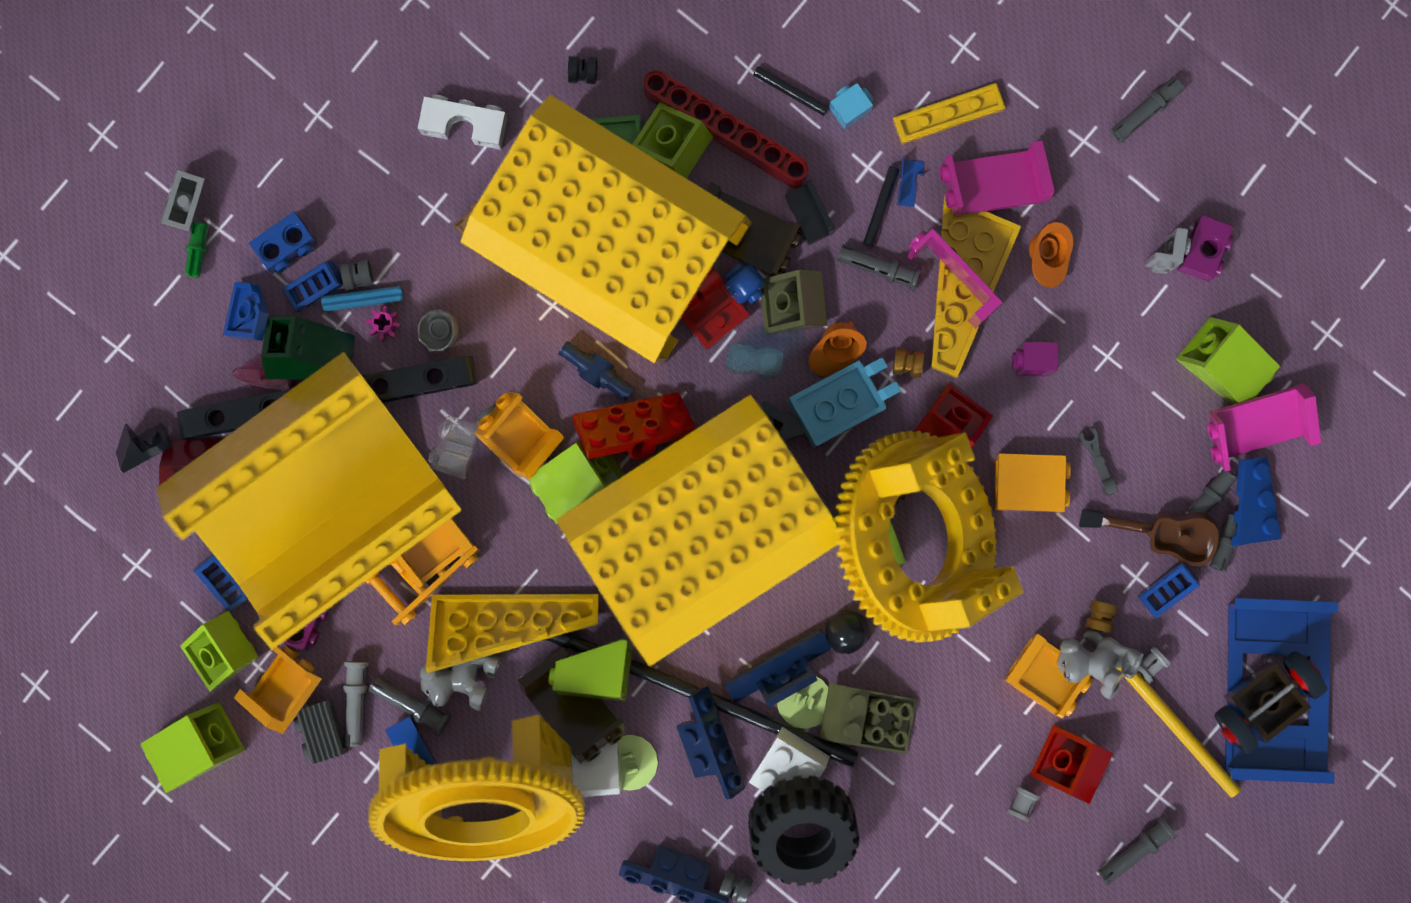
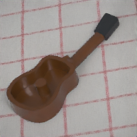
M1084 508L1081 511L1080 527L1101 528L1102 525L1146 533L1150 536V546L1153 552L1171 555L1190 566H1202L1210 562L1218 547L1219 534L1216 521L1205 513L1191 512L1175 515L1170 512H1159L1154 517L1152 523L1104 515L1103 512Z

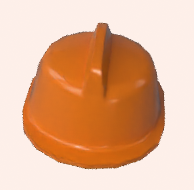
M1052 222L1047 224L1032 237L1029 243V255L1032 258L1034 277L1039 284L1046 288L1059 286L1064 281L1068 271L1073 249V236L1069 228L1063 223Z
M850 320L831 324L826 328L822 339L809 354L808 363L810 369L816 375L829 377L848 367L865 351L867 341L864 335L857 331Z

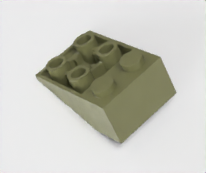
M829 683L819 738L837 743L907 754L917 699Z

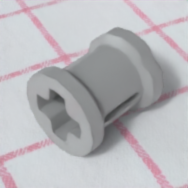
M1154 646L1150 649L1151 652L1141 661V666L1138 670L1140 675L1149 684L1161 669L1170 666L1166 657ZM1154 661H1156L1155 664H1153L1149 669H1147L1148 666H1150Z
M1018 786L1016 789L1018 794L1014 803L1006 812L1021 820L1030 822L1031 818L1029 815L1032 808L1041 797Z

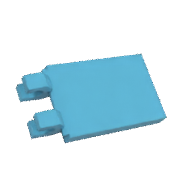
M883 358L865 367L859 360L787 399L813 448L887 409L884 401L901 392L897 382L879 391L874 385L871 377L888 367Z

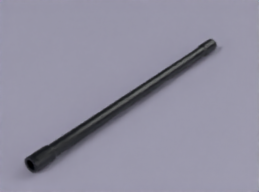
M571 632L544 639L579 653L601 647L577 637ZM631 659L630 674L687 698L700 689V687ZM711 692L718 711L776 735L783 727L829 755L830 759L853 768L859 752L838 743H832Z

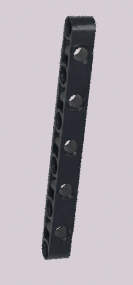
M462 356L362 375L382 403L478 384L473 356ZM435 370L442 371V380L437 384L430 383V374ZM387 381L388 390L384 394L378 395L375 391L377 383ZM292 389L178 411L177 416L181 439L191 440L234 432L267 408L271 402L278 400ZM223 412L224 422L216 426L213 418L216 413Z

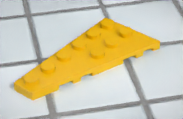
M944 195L941 238L994 292L1021 226L989 212L953 217L952 209L947 207ZM940 259L931 368L957 379L979 328L978 326L975 329L968 320L983 304Z
M599 594L432 595L426 671L431 673L596 625L599 618Z

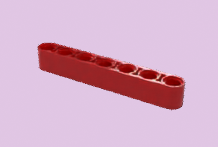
M652 70L645 75L644 94L650 101L656 105L659 102L702 121L712 134L713 140L787 186L799 187L805 182L808 165L803 158L664 72ZM657 81L663 87L658 91H654L649 88V84ZM682 96L686 99V102L682 105H676L672 102V98ZM699 110H705L710 116L706 119H699L695 116V113ZM722 124H727L733 130L728 134H723L719 131L718 127ZM746 138H750L756 145L753 148H746L741 142ZM768 153H775L779 160L771 163L764 156ZM797 167L802 171V175L793 177L788 173V169Z

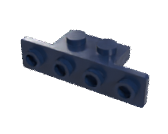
M819 629L726 681L724 685L734 702H738L759 690L770 708L818 681L808 662L829 651L831 647L828 645L823 631Z
M701 687L689 696L696 720L682 722L676 727L695 778L717 775L725 799H732L745 789L743 778L736 764L709 687Z
M658 845L650 869L623 860L618 874L629 883H640L649 886L654 892L671 894L684 903L729 902L728 897L703 889L711 863Z

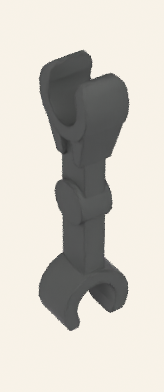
M1092 427L1090 428V432L1093 435L1091 441L1085 440L1082 431L1079 433L1078 438L1080 443L1091 454L1093 465L1096 467L1101 479L1102 489L1105 495L1109 496L1117 492L1118 488L1114 479L1110 477L1105 465V459L1100 453L1098 432Z

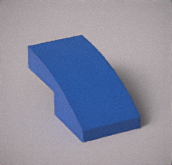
M412 716L385 729L393 746L407 744V748L413 750V754L417 753L419 759L424 760L425 764L430 766L437 765L426 740H423Z

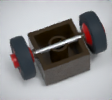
M1296 651L1283 659L1284 667L1291 679H1288L1276 662H1266L1224 695L1233 709L1225 705L1214 714L1217 723L1222 729V735L1230 744L1234 743L1246 754L1258 746L1257 739L1267 743L1311 708L1297 690L1298 688L1302 689L1313 699H1318L1328 690L1323 678L1320 676L1319 669Z

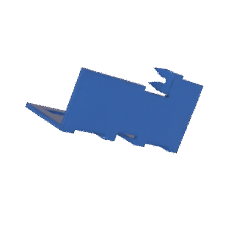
M903 156L900 174L902 182L900 181L897 205L914 207L917 186L915 184L916 175L924 176V162L904 160L905 156Z

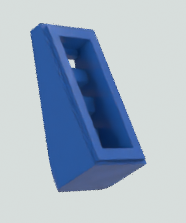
M325 261L283 287L282 290L294 311L299 312L317 302L323 296H327L343 287L344 284L335 262ZM324 272L327 273V275H328L330 281L332 282L331 284H330V282H329V280H328V278L326 277V275H325ZM315 277H318L322 286L324 287L323 289H320L316 280L314 279ZM308 282L314 293L313 295H310L304 283ZM297 287L305 299L302 302L294 290Z
M211 554L194 568L193 571L226 611H233L248 599L214 554ZM216 563L219 567L207 575L205 571ZM224 572L226 576L214 584L212 580ZM231 580L233 585L221 593L219 589ZM238 589L241 593L228 602L225 598Z
M1179 562L1138 595V598L1156 619L1199 587L1200 582L1185 563ZM1181 573L1189 583L1184 586L1176 575ZM1172 580L1180 591L1175 593L1167 582ZM1163 587L1171 598L1166 600L1158 589ZM1152 593L1162 603L1159 608L1149 597Z

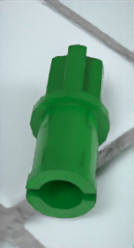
M192 222L189 244L185 247V250L188 251L185 275L187 277H200L203 255L208 252L206 241L210 226L199 222Z

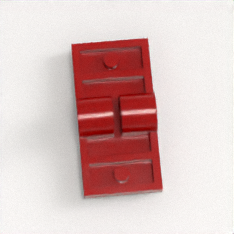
M711 267L680 318L708 351L749 318L750 315L725 289L722 278Z
M679 392L572 414L574 427L588 460L628 451L630 457L634 460H644L655 452L657 444L680 440L696 430Z

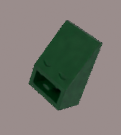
M268 316L261 353L266 380L307 379L343 352L352 362L355 335L298 316Z

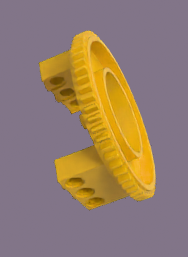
M921 431L894 433L877 439L875 443H870L869 448L862 450L863 455L855 458L857 463L850 465L852 472L845 474L848 482L841 484L844 493L838 494L841 504L836 505L839 516L835 517V520L839 523V527L835 528L834 532L839 534V539L835 541V544L840 545V551L837 552V556L842 557L843 562L840 564V568H845L846 570L843 577L850 581L848 589H854V600L860 599L861 601L859 608L867 609L866 616L874 617L873 623L875 625L881 624V630H889V635H898V639H906V641L929 642L942 640L944 637H951L952 633L960 632L959 628L971 627L1024 592L1014 566L994 568L996 566L997 540L995 539L996 529L994 528V517H992L991 512L992 507L989 505L988 496L984 492V485H981L979 482V476H976L973 472L974 468L967 464V461H973L975 457L966 432L939 438L936 435L930 436L929 433L921 434ZM916 491L926 493L938 506L946 526L948 544L945 562L938 576L926 586L920 582H914L902 571L891 548L889 536L890 519L893 518L895 513L894 504L896 500L904 493Z
M540 715L512 720L513 761L484 757L480 760L456 761L430 766L425 764L424 760L419 759L417 753L413 754V750L408 749L407 744L379 749V793L374 794V798L369 803V828H371V832H374L375 837H379V841H384L385 845L391 844V848H398L399 851H406L408 854H415L419 857L423 856L449 861L498 860L531 854V852L549 848L551 845H557L558 841H564L565 837H570L571 833H575L576 828H580V824H583V819L585 818L583 795H581V790H577V786H573L571 747ZM468 802H495L521 809L520 812L509 817L484 822H463V818L460 816H451L447 819L442 818V808Z

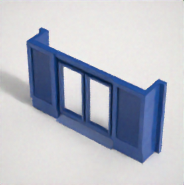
M1235 598V604H1228L1227 693L1242 682L1243 653L1289 655L1296 651L1302 656H1309V661L1319 669L1320 676L1323 678L1328 689L1318 699H1313L1308 695V704L1311 708L1308 710L1307 726L1289 725L1267 743L1257 739L1258 746L1247 754L1241 751L1234 743L1230 744L1225 738L1224 770L1231 773L1232 780L1334 784V772L1328 771L1331 613H1338V602ZM1297 689L1301 695H1307L1302 689ZM1227 701V706L1233 709V707Z

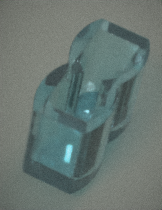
M733 344L728 346L726 370L736 375L754 373L756 376L765 379L778 378L781 375L783 353L773 348L755 350L753 347L745 344Z

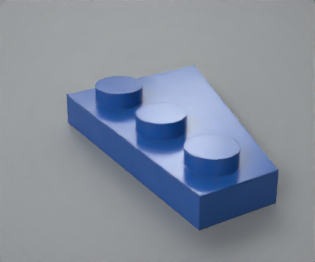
M1268 457L1239 461L1236 494L1239 497L1238 511L1234 512V522L1237 523L1236 536L1232 537L1231 547L1281 539Z

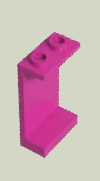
M1043 141L1032 142L1028 150L1023 152L953 162L952 154L946 155L942 166L939 167L940 179L946 183L947 188L945 192L946 205L952 209L953 217L1049 202L1055 192Z
M931 229L927 234L923 230L911 241L912 244L909 246L911 251L907 256L910 260L928 246L983 304L968 320L975 329L1003 303L934 229Z
M1305 383L1208 412L1210 423L1207 424V431L1209 437L1213 440V447H1210L1213 461L1219 463L1225 472L1231 470L1229 458L1300 436L1310 446L1321 443L1316 396Z

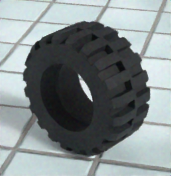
M801 775L793 776L792 780L786 781V779H782L777 782L776 786L770 785L763 791L764 795L760 794L753 802L754 806L751 807L748 815L752 855L757 861L759 868L764 872L767 871V875L777 880L780 878L782 883L789 885L791 882L797 883L798 886H806V883L813 882L815 885L822 883V879L828 878L830 880L837 875V871L842 872L849 865L848 861L854 859L860 841L855 810L850 797L845 794V791L840 786L836 785L834 787L833 782L826 779L820 781L817 776L809 775L808 778H802ZM801 823H815L824 826L820 832L806 838H791L782 834L788 828Z

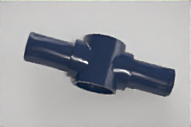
M568 341L565 342L558 352L560 356L578 368L577 371L582 379L597 389L600 387L605 389L606 387L625 401H627L635 387L615 374L614 366L596 353L593 355L591 353L587 354Z

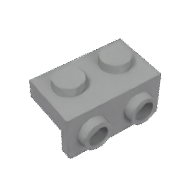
M1176 228L1166 237L1164 252L1154 253L1146 260L1145 267L1152 268L1154 273L1168 274V271H1172L1182 264L1184 254L1188 255L1191 245V238H1187L1188 229Z

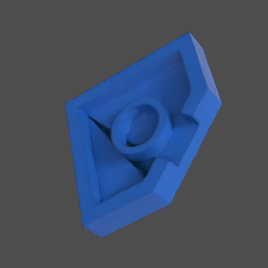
M234 282L223 336L263 341L269 314L258 285Z

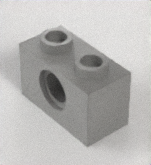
M175 170L159 223L189 232L205 179Z

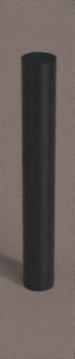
M759 66L753 74L756 78L822 116L826 114L829 106Z
M889 166L863 241V244L866 246H874L899 169Z

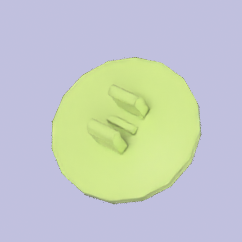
M817 677L818 681L777 703L780 715L790 725L796 728L807 729L815 727L822 722L828 686L819 677Z
M623 736L619 740L622 789L628 791L641 789L649 784L656 774L658 766L656 751L651 743L640 736Z

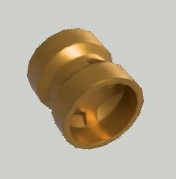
M896 347L893 374L902 375L909 371L912 377L920 378L924 362V351L915 350L910 354V351H907L905 348Z
M1091 600L1089 607L1091 615L1086 619L1085 627L1112 634L1114 628L1112 623L1113 617L1117 615L1119 607Z

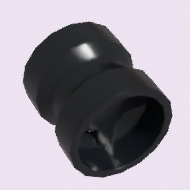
M569 56L568 83L585 81L587 84H596L597 57L588 56L586 59H580L578 56Z

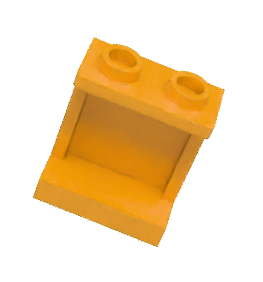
M508 391L497 399L496 407L493 411L479 421L478 429L474 434L515 474L522 478L531 479L564 439V436L558 430L550 429L522 401L523 397L519 393Z
M997 454L995 459L994 511L1065 512V507H1069L1070 491L1065 490L1066 479L1070 478L1071 472L1070 462H1066V456Z
M450 518L392 562L395 564L398 561L404 568V571L401 573L411 586L416 584L420 588L427 580L462 553L465 554L473 548V543L455 520Z
M1033 634L1003 680L1058 718L1062 719L1064 715L1070 716L1077 706L1075 699L1080 692L1085 693L1088 690L1093 679L1090 678L1091 675H1087L1078 683L1067 681L1057 666V660L1061 651L1048 643L1039 634Z
M286 644L284 647L277 646L273 649L278 655L252 692L248 693L240 689L234 697L238 703L265 727L284 734L322 680L314 672L316 667L303 658L301 660L298 659L299 653Z

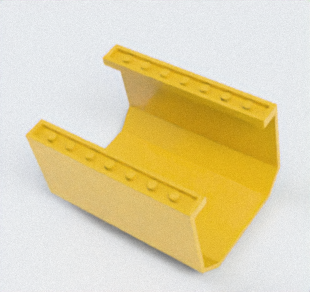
M550 94L529 117L472 211L461 243L651 362L666 363L679 342V339L670 334L727 241L738 246L752 222L746 215Z
M344 352L156 488L163 518L179 538L183 540L195 531L240 586L259 617V621L253 627L271 650L461 511L432 468Z
M751 395L556 519L571 547L649 666L837 546L835 541L839 539V534L834 532V529L838 527L831 514L768 417Z

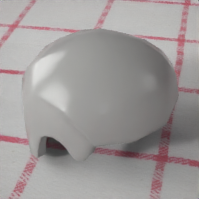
M442 309L430 310L424 314L417 326L418 340L431 352L447 350L454 345L459 336V326L456 319Z

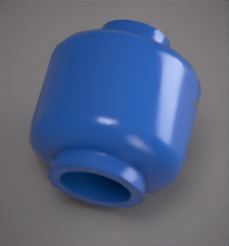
M740 263L725 275L727 279L725 289L738 304H744L748 301L752 305L764 295L761 290L765 286V280L752 264L743 265V263Z

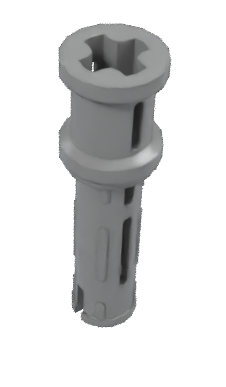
M344 661V666L347 667L346 684L343 685V690L347 693L345 746L358 747L363 746L364 693H367L368 685L365 682L366 667H369V662Z

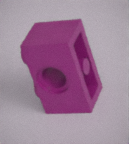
M1204 215L1196 219L1189 237L1191 238L1188 255L1184 254L1183 263L1179 265L1177 271L1206 282L1211 281L1215 276L1219 277L1224 266V261L1221 260L1224 250L1228 251L1234 239V236L1230 235L1233 226ZM1203 243L1212 246V256H1207L1203 253Z

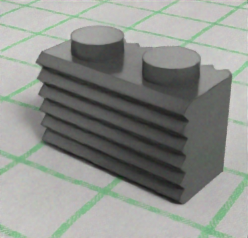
M332 699L300 709L294 718V725L297 732H302L305 743L302 744V751L306 760L310 759L311 763L315 764L348 753Z

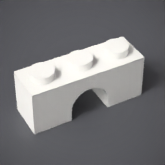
M432 95V98L424 97L417 129L421 135L448 140L451 127L456 122L467 121L473 125L471 139L474 145L501 150L508 118L506 113L502 111V108L498 106L486 105L485 108L476 107L474 102L468 100H459V103L448 101V98L445 96Z

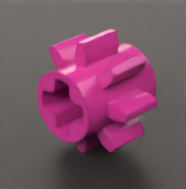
M386 306L383 307L382 312H377L373 309L372 313L374 316L372 320H366V323L373 327L369 334L375 336L379 333V338L382 342L389 335L396 338L394 331L396 328L402 327L400 323L394 320L399 314L393 312L389 315V310ZM384 318H386L390 325H386L383 330L378 326V323L383 322Z

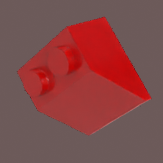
M949 383L913 432L921 431V434L929 433L930 436L936 435L938 438L966 432L972 448L993 415Z
M1053 725L1030 776L1090 804L1113 753Z

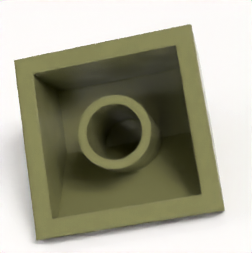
M796 270L764 278L765 286L761 290L764 295L761 297L765 334L802 331L827 326L822 271Z

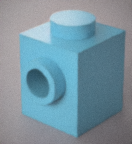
M857 83L852 87L846 85L835 94L837 97L830 101L829 109L845 130L872 111L873 104L871 102L874 100L865 87L861 89Z

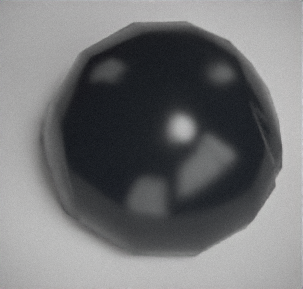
M845 610L833 616L827 623L825 637L828 645L834 651L848 655L858 651L865 645L868 639L869 627L866 619L858 612Z

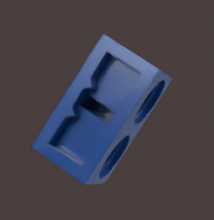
M292 212L249 242L263 265L272 274L275 272L281 273L291 266L290 262L298 256L300 258L305 257L314 250L313 246L318 243L300 216L295 212ZM296 231H301L302 239L298 243H291V235ZM279 247V255L274 259H269L268 251L270 248Z

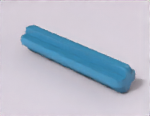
M400 286L327 295L321 298V303L324 311H334L403 301V291Z

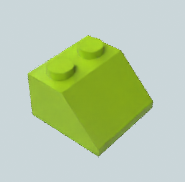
M659 102L632 145L687 179L713 139V136L702 121Z
M229 611L204 623L180 645L210 692L246 669L259 657L255 652L254 646L247 640L240 629L239 623L232 617Z

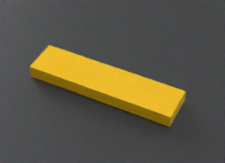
M994 83L893 117V122L901 145L1004 111L1006 107L998 85Z

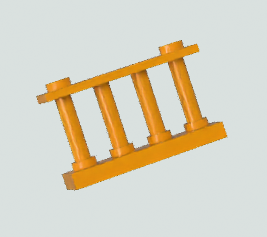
M474 545L465 554L462 553L459 556L460 559L449 569L444 567L437 573L440 577L428 588L425 585L419 588L416 584H413L411 587L419 596L409 606H406L379 577V572L365 582L371 584L399 614L391 622L394 625H400L401 623L407 625L417 616L416 609L463 566L468 569L479 559L477 554L481 550L478 546ZM398 561L395 564L393 562L388 564V566L392 565L403 577L401 572L404 571V568Z

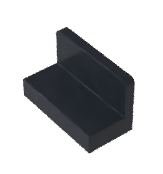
M811 180L806 181L805 186L785 195V199L797 223L801 224L800 230L808 246L833 234L834 226Z

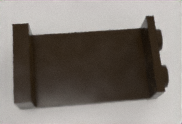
M711 182L707 192L746 215L752 222L738 246L727 241L721 252L746 264H752L755 268L772 276L778 275L779 272L785 273L791 261V258L787 257L791 247L797 248L803 235L799 232L801 224L796 222L795 225H792L722 192L720 186Z
M562 647L518 679V683L522 692L544 720L571 747V753L580 764L585 760L591 762L600 755L601 748L608 743L613 745L623 737L625 732L624 722L621 718L617 720L601 699L560 695L552 690L553 685H549L550 669L555 668L556 661L570 657Z

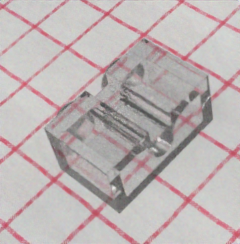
M447 416L446 421L442 420L437 431V436L441 437L439 446H433L429 455L428 462L432 463L430 468L465 480L479 439L474 434L478 429V425L451 416Z

